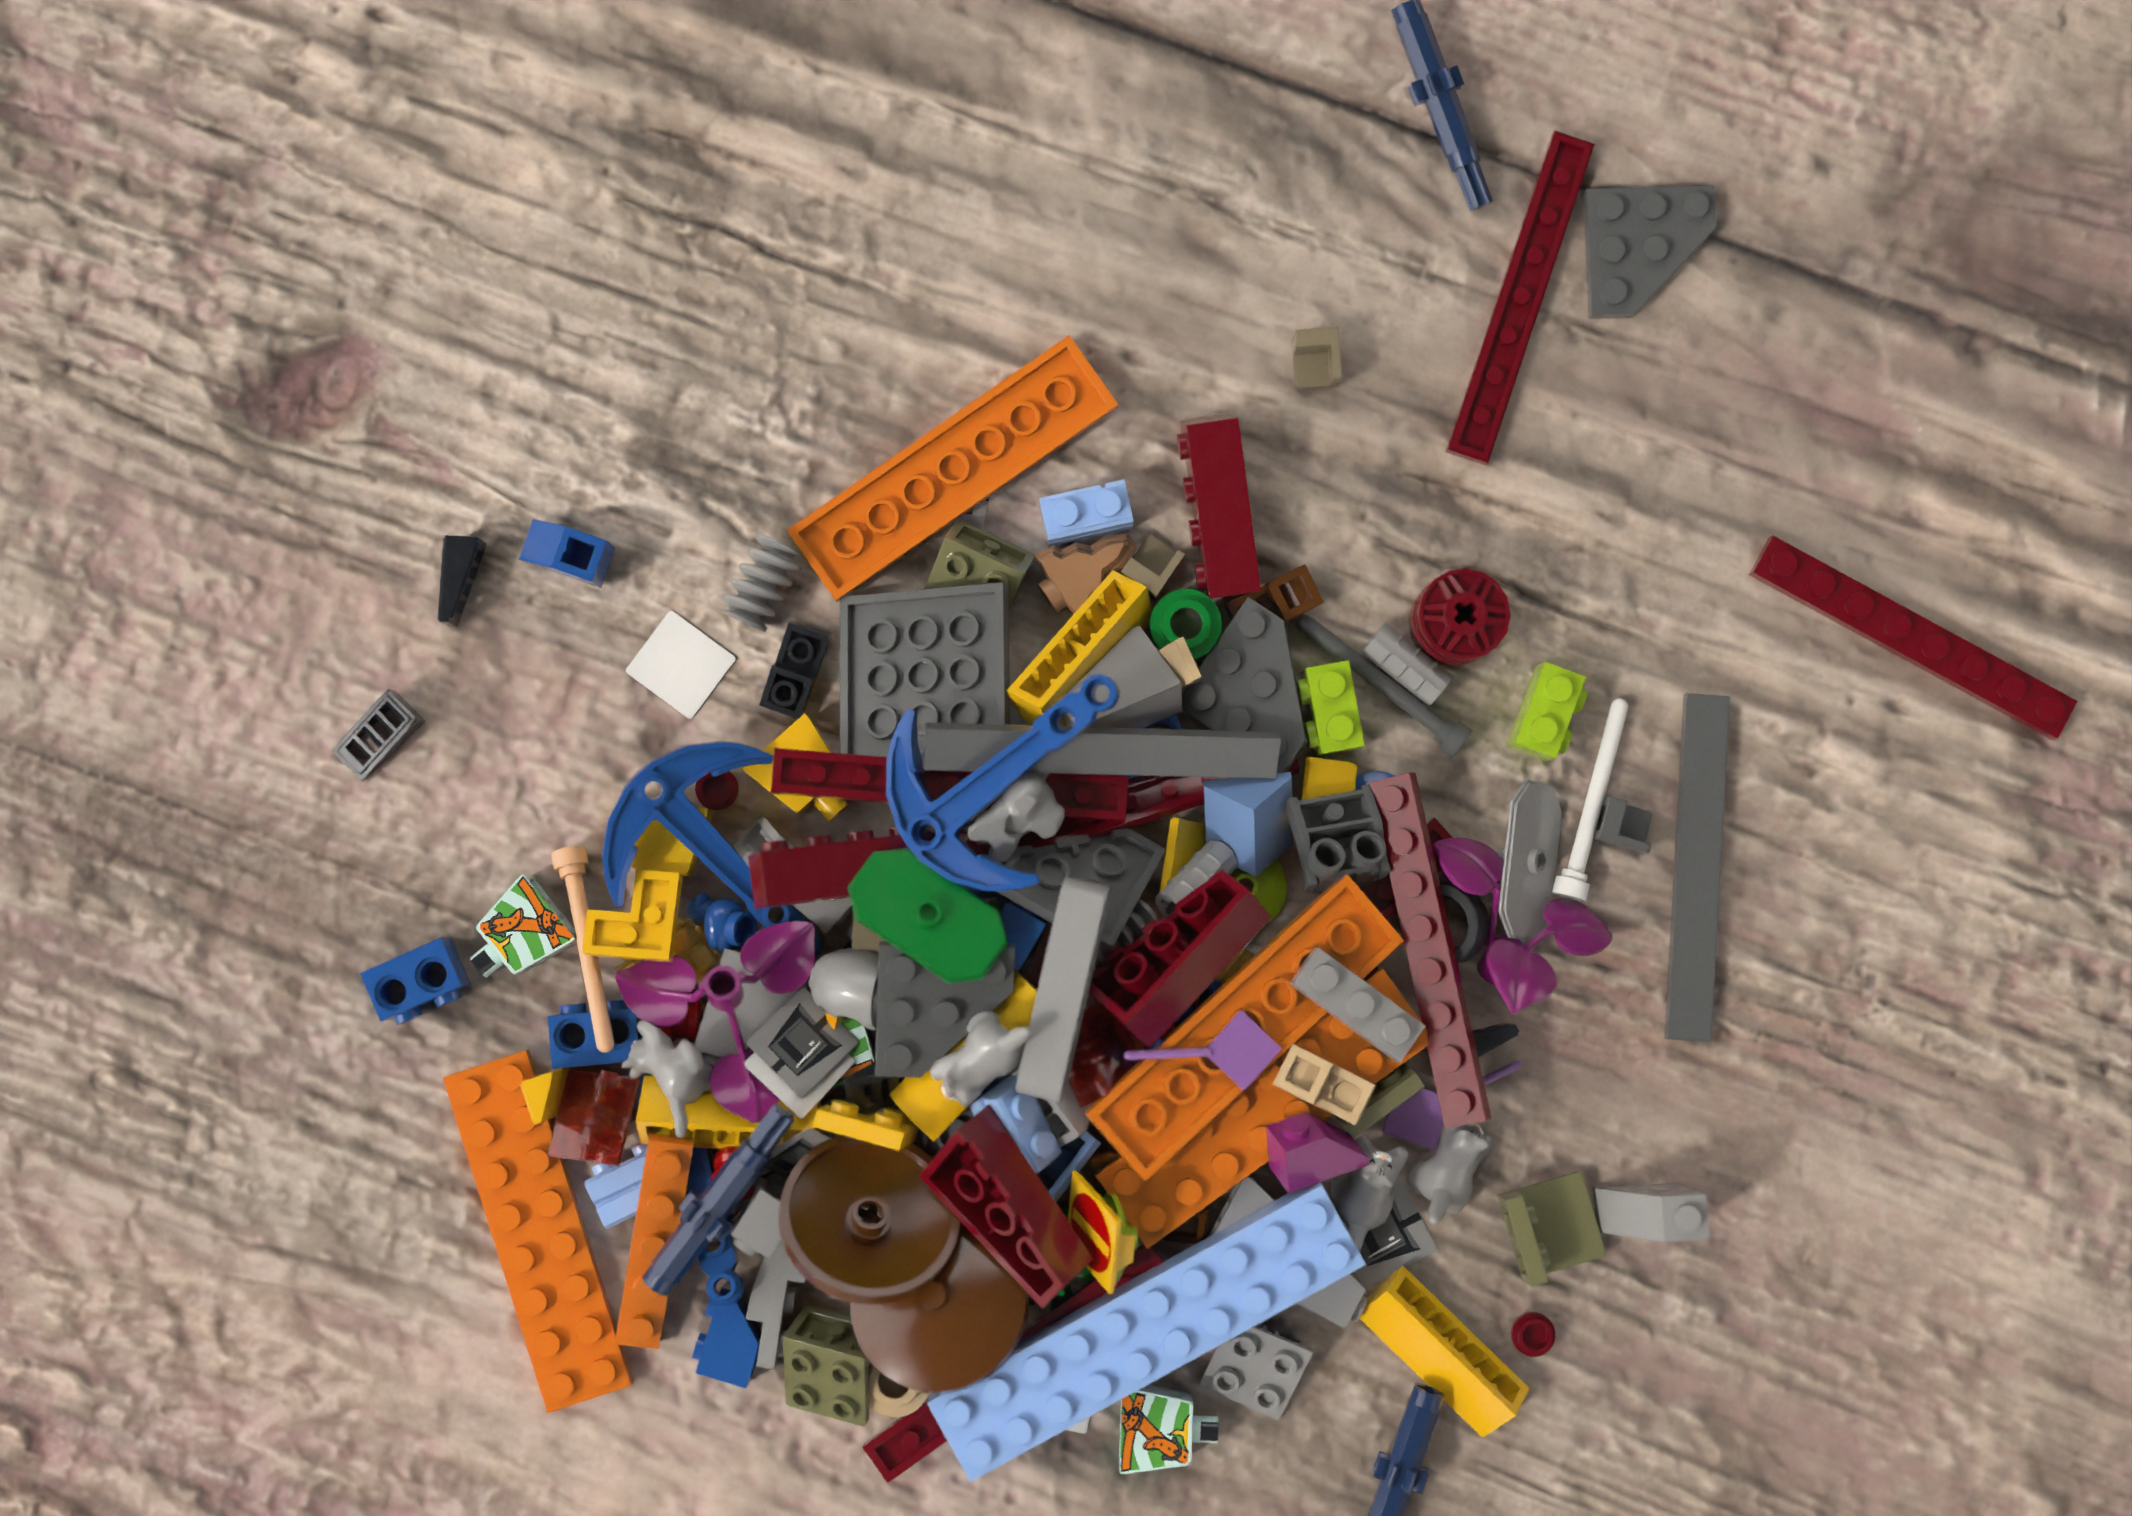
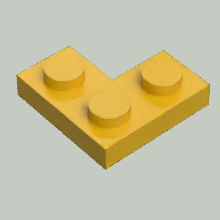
M636 869L631 913L587 909L582 954L596 957L673 963L683 875L679 872Z
M833 1100L832 1106L825 1105L817 1109L813 1127L899 1151L916 1140L919 1129L902 1110L885 1107L883 1112H876L871 1116L858 1113L859 1106L839 1100Z

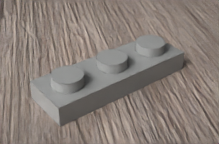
M1318 947L1312 950L1289 983L1395 1062L1401 1063L1425 1028L1424 1024Z

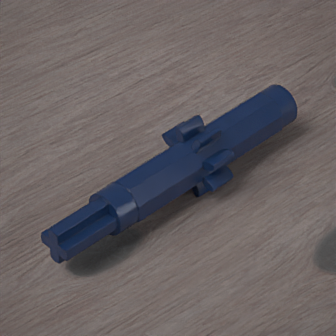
M1421 0L1407 1L1393 8L1391 12L1416 79L1408 89L1415 106L1422 103L1426 105L1444 156L1448 160L1451 171L1456 173L1469 210L1474 211L1493 202V199L1479 165L1481 159L1475 146L1476 142L1456 90L1461 89L1460 86L1464 85V81L1458 65L1451 68L1446 66Z
M774 1104L751 1136L746 1137L737 1150H734L707 1188L701 1191L699 1195L693 1191L688 1194L679 1206V1209L682 1211V1214L679 1216L682 1220L654 1257L652 1264L642 1276L643 1281L651 1290L660 1295H668L675 1285L681 1281L709 1242H713L715 1238L721 1242L724 1241L735 1226L731 1221L734 1217L732 1211L762 1173V1169L772 1157L771 1152L795 1122L790 1111L783 1110L778 1104Z
M1414 1384L1390 1453L1387 1454L1379 1451L1372 1470L1374 1472L1373 1477L1380 1479L1368 1516H1404L1412 1491L1423 1494L1429 1474L1427 1473L1428 1468L1421 1465L1445 1396L1441 1391L1425 1384Z

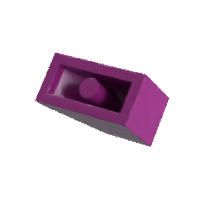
M1308 1112L1291 1116L1266 1126L1269 1167L1288 1193L1369 1165L1368 1156L1348 1132Z

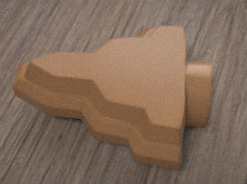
M1127 533L1105 536L1091 546L1075 542L1060 549L1053 545L1034 555L1037 564L1046 578L1038 584V587L1057 614L1065 608L1074 614L1112 570L1119 573L1132 556L1136 544Z

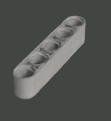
M1066 876L1063 882L1029 1025L1032 1034L1025 1043L1016 1083V1092L1057 1103H1061L1063 1100L1109 907L1110 886Z

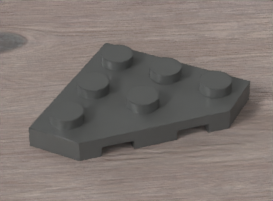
M1715 186L1586 189L1583 197L1588 319L1631 318L1716 229Z
M1247 597L1198 669L1202 676L1200 681L1187 686L1182 692V710L1211 730L1278 732L1281 737L1277 773L1288 772L1308 742L1302 719L1294 665L1292 664L1288 643L1287 626L1283 619Z
M1130 828L1112 830L1110 835L1089 838V835L1055 840L1053 845L1032 848L1031 845L1016 847L1004 865L1025 873L1037 874L1040 877V883L1023 889L996 892L1053 923L1060 891L1066 876L1110 886V902L1099 950L1108 955L1166 849Z
M879 941L875 1077H921L933 1066L936 1060L942 1058L968 1034L967 1026L971 1018L981 1012H992L1013 992L1014 944H1008L983 980L948 984L887 941Z

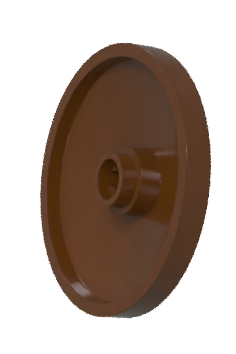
M845 1135L831 1138V1141L822 1142L812 1148L798 1161L790 1172L779 1206L778 1223L781 1240L788 1257L797 1270L810 1283L825 1293L838 1299L859 1304H886L899 1301L918 1293L934 1281L948 1263L959 1233L960 1220L919 1177L933 1158L912 1143L899 1151Z
M960 1221L958 1237L950 1259L942 1272L927 1287L908 1298L886 1304L850 1302V1315L854 1334L862 1351L882 1374L894 1382L915 1391L934 1394L952 1393L981 1383L1000 1369L1010 1358L1026 1326L1029 1294Z

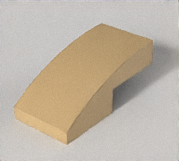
M1184 637L1173 641L1159 650L1161 656L1180 680L1182 690L1200 681L1202 676Z
M1292 1044L1273 1083L1275 1086L1356 1126L1376 1085Z

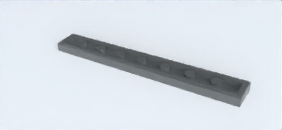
M1683 694L1664 1039L1711 1042L1730 696Z
M925 722L923 769L975 771L1032 729L1033 725ZM1061 726L1065 731L1072 728V726ZM1088 727L1064 748L1052 751L1029 772L1276 779L1281 737L1278 732Z

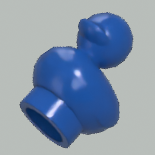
M702 892L687 904V918L694 925L704 926L705 939L711 950L723 953L724 948L734 951L739 946L743 947L745 942L756 933V920L754 916L749 912H745L741 905L732 899L722 898L713 902L707 893Z

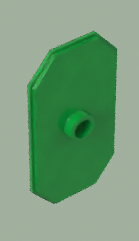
M907 848L873 852L848 886L856 921L948 984L983 980L1008 945L999 910L959 883L949 881L931 869Z

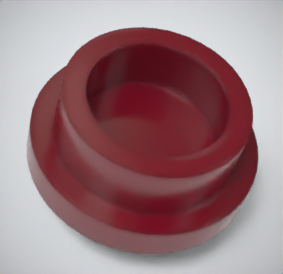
M730 771L715 777L709 772L696 781V797L708 809L724 810L730 807L738 797V781Z
M1524 1313L1512 1325L1511 1340L1516 1349L1526 1356H1542L1552 1348L1555 1342V1328L1552 1322L1541 1313Z

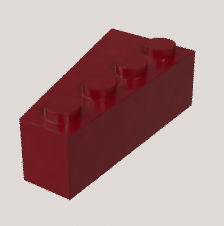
M1229 413L1179 421L1181 434H1177V445L1180 460H1185L1188 475V477H1183L1185 501L1186 503H1192L1194 520L1188 521L1192 546L1199 547L1201 560L1199 563H1194L1197 588H1205L1206 595L1210 599L1261 591L1239 417Z
M897 827L890 828L889 836L874 838L873 830L847 833V841L832 843L831 835L809 837L804 839L805 846L789 848L788 840L761 843L762 851L748 855L755 909L810 903L819 899L830 901L850 898L848 886L873 852L909 849V847L904 842ZM931 831L923 832L924 838L929 842L932 841Z
M1223 870L1216 873L1175 904L1176 911L1159 921L1154 919L1141 929L1144 934L1126 948L1122 949L1120 946H1117L1108 955L1106 954L1107 962L1093 971L1088 994L1149 1049L1272 918L1247 888Z
M989 1104L955 1131L919 1176L1042 1309L1093 1260V1257Z

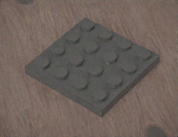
M1004 582L845 596L840 598V753L887 757L896 727L907 709L917 711V736L922 760L925 722L1010 725V699L1007 693V689L1010 687L1009 586Z

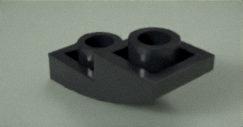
M794 621L788 622L776 662L771 666L759 706L799 719L804 713L813 690L831 634Z

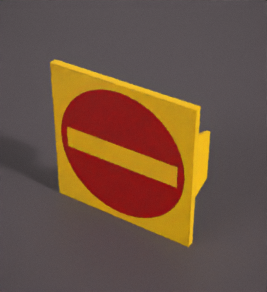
M1074 1170L1071 1177L1068 1222L1093 1257V1260L1086 1267L1111 1295L1114 1294L1117 1271L1133 1262L1136 1236L1121 1234L1122 1220L1086 1179Z

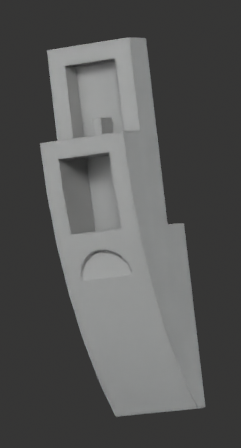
M782 1240L769 1259L764 1257L750 1295L746 1320L763 1322L756 1367L774 1369L779 1362V1357H783V1336L787 1332V1330H784L786 1313L793 1314L797 1298V1287L790 1286L791 1281L805 1283L807 1280L791 1262Z

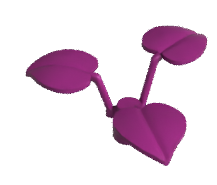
M1447 838L1435 842L1432 846L1438 855L1444 873L1459 889L1480 896L1486 895L1490 891L1493 893L1489 919L1490 927L1485 943L1488 948L1477 963V971L1485 981L1496 985L1512 1014H1516L1529 1005L1546 999L1557 986V977L1549 962L1538 953L1531 952L1543 939L1554 935L1558 946L1563 951L1577 956L1595 955L1606 949L1611 943L1612 933L1608 931L1606 924L1588 907L1569 898H1555L1548 902L1543 909V917L1549 926L1543 928L1524 946L1519 939L1508 938L1507 934L1495 936L1501 892L1499 884L1502 883L1504 860L1489 846L1468 838Z
M784 922L756 932L745 942L740 953L741 965L753 975H745L743 971L737 973L735 969L729 966H717L707 973L704 982L699 984V989L694 993L692 992L697 982L695 972L685 959L673 955V963L643 960L632 967L615 973L619 992L628 1008L639 1019L653 1026L670 1027L681 1023L686 1018L688 1002H697L704 994H707L710 1004L715 1009L726 1011L739 1054H727L716 1062L710 1074V1087L718 1104L725 1110L752 1123L761 1122L772 1106L778 1104L780 1099L744 1066L745 1061L754 1051L752 1049L748 1052L746 1051L735 1013V1008L741 1004L744 997L742 984H755L761 980L763 987L774 994L792 993L804 986L809 980L811 970L815 965V927L812 922Z

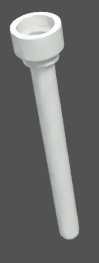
M1621 698L1615 699L1610 707L1568 868L1562 869L1561 876H1556L1552 893L1560 897L1580 902H1586L1590 884L1586 883L1588 875L1584 874L1628 711V703Z

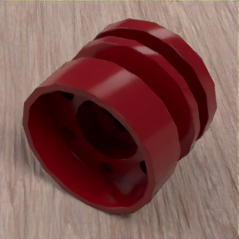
M1463 568L1447 571L1429 583L1412 603L1408 623L1411 639L1417 648H1421L1423 653L1433 661H1438L1440 665L1457 667L1469 665L1497 648L1507 634L1511 613L1508 597L1497 581L1484 572ZM1463 608H1467L1470 612L1467 617L1468 622L1464 621L1459 625L1454 620L1458 614L1457 610L1460 611Z

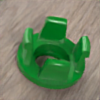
M1193 589L1175 590L1162 597L1154 607L1150 618L1151 636L1154 644L1159 649L1179 639L1171 630L1170 621L1172 615L1181 608L1195 610L1202 619V628L1196 637L1187 639L1185 642L1193 659L1196 660L1206 655L1216 645L1222 628L1220 612L1215 603L1202 592Z

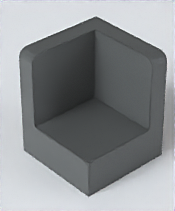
M1612 796L1605 797L1593 840L1638 854L1649 853L1651 844L1645 843L1652 813L1627 805L1628 801Z

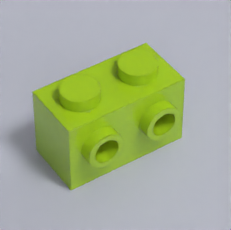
M1349 660L1305 668L1301 672L1302 679L1297 680L1300 704L1307 705L1310 722L1304 723L1308 747H1315L1316 757L1358 750L1364 747V738Z
M1546 661L1535 666L1506 747L1543 761L1556 759L1558 753L1564 755L1573 734L1572 730L1567 729L1572 714L1580 713L1587 697L1588 690L1582 688L1586 677Z

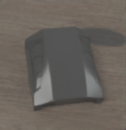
M1370 784L1362 785L1360 789L1306 800H1298L1297 797L1288 798L1286 802L1287 816L1303 869L1305 892L1320 895L1333 882L1340 880L1345 874H1348L1360 888L1386 877L1391 871L1386 853L1383 823Z

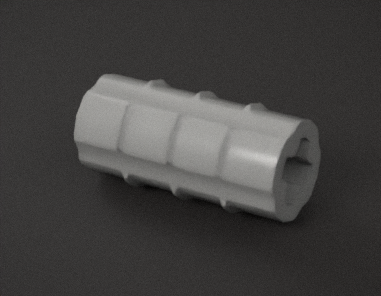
M1386 622L1376 631L1361 651V653L1376 664V667L1382 668L1393 677L1394 681L1397 680L1410 691V694L1416 695L1428 706L1438 698L1453 678L1449 672L1438 664V661H1433L1421 651V648H1417L1404 637V634H1399Z
M1209 840L1199 852H1195L1192 855V859L1180 868L1179 873L1173 879L1167 881V886L1156 896L1155 902L1161 914L1165 918L1176 911L1175 904L1219 871L1223 870L1230 875L1238 865L1234 852L1221 841Z

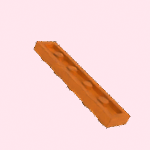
M649 1133L616 1329L615 1345L659 1349L668 1295H660L651 1290L643 1281L642 1276L681 1222L679 1216L682 1214V1211L679 1209V1206L685 1198L693 1151V1139Z

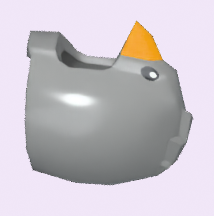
M853 948L836 950L824 955L812 968L808 985L811 988L813 1000L824 1011L827 1022L834 1031L844 1017L853 1018L864 1027L876 1031L878 954L868 950H854Z

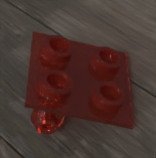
M1099 1004L1084 1010L1068 1080L1081 1108L1109 1094L1114 1089V1084L1140 1061L1125 1059V1052L1138 1050L1128 1030Z
M568 1070L548 1156L620 1167L640 1079L618 1076L617 1073L600 1070V1074Z

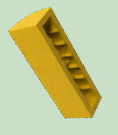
M1114 570L1102 581L1007 689L1011 703L1027 723L1033 725L1037 718L1065 697L1132 628L1140 625L1144 631L1150 625L1153 611L1147 587ZM1064 716L1060 721L1061 726L1065 723Z
M1014 968L1013 992L992 1011L998 1015L999 1023L1008 1031L1017 1027H1029L1037 989ZM968 1034L944 1056L961 1048L965 1044ZM929 1069L921 1077H905L889 1095L905 1115L932 1141H935L968 1106H962L958 1100L945 1098L942 1092L943 1079L934 1080Z
M644 1075L636 1125L640 1144L646 1145L649 1133L677 1137L668 1098L661 1090L654 1076ZM707 1090L702 1093L696 1102L685 1105L688 1127L686 1135L682 1138L693 1139V1147L722 1149L730 1146L739 1147L746 1137L751 1136L760 1122H749L725 1110L718 1104L712 1091ZM821 1099L803 1118H799L779 1100L778 1105L783 1110L790 1111L795 1122L777 1145L808 1128L819 1132V1128L813 1127L817 1109L821 1108Z
M1403 1265L1389 1275L1367 1298L1366 1306L1359 1319L1428 1386L1441 1391L1445 1395L1443 1400L1482 1438L1517 1415L1530 1388Z

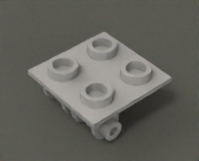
M1254 1326L1216 1347L1198 1386L1279 1421L1314 1350L1304 1347L1302 1341L1298 1340L1296 1343L1279 1336V1332L1276 1330L1273 1332L1267 1331V1326Z

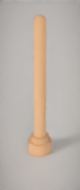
M570 846L554 851L551 856L555 873H559L560 879L566 882L596 1045L599 1051L607 1053L614 1048V1038L599 960L596 956L582 954L587 909H589L583 877L586 875L589 861L586 847Z

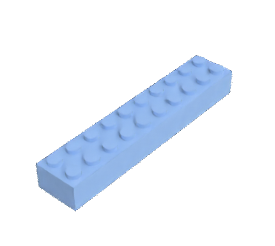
M1320 1182L1284 1195L1114 1289V1294L1106 1293L1019 1341L1010 1358L993 1375L981 1383L961 1391L942 1394L930 1393L927 1404L966 1476L972 1482L1366 1264Z

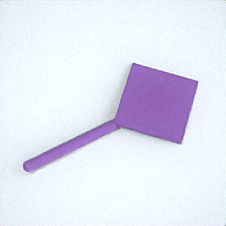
M1239 1010L1205 1048L1127 1051L1124 1057L1126 1060L1207 1056L1245 1091L1282 1048L1242 1010Z
M1516 1060L1484 1076V1085L1520 1069L1522 1062ZM1422 1088L1389 1112L1382 1133L1435 1150L1444 1124L1437 1092Z

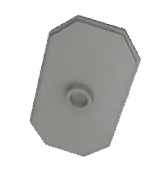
M1525 780L1510 801L1505 849L1498 851V854L1504 860L1498 911L1508 938L1531 940L1547 925L1543 917V909L1549 901L1553 900L1554 894L1552 889L1556 877L1562 821L1561 807L1553 786L1531 780Z

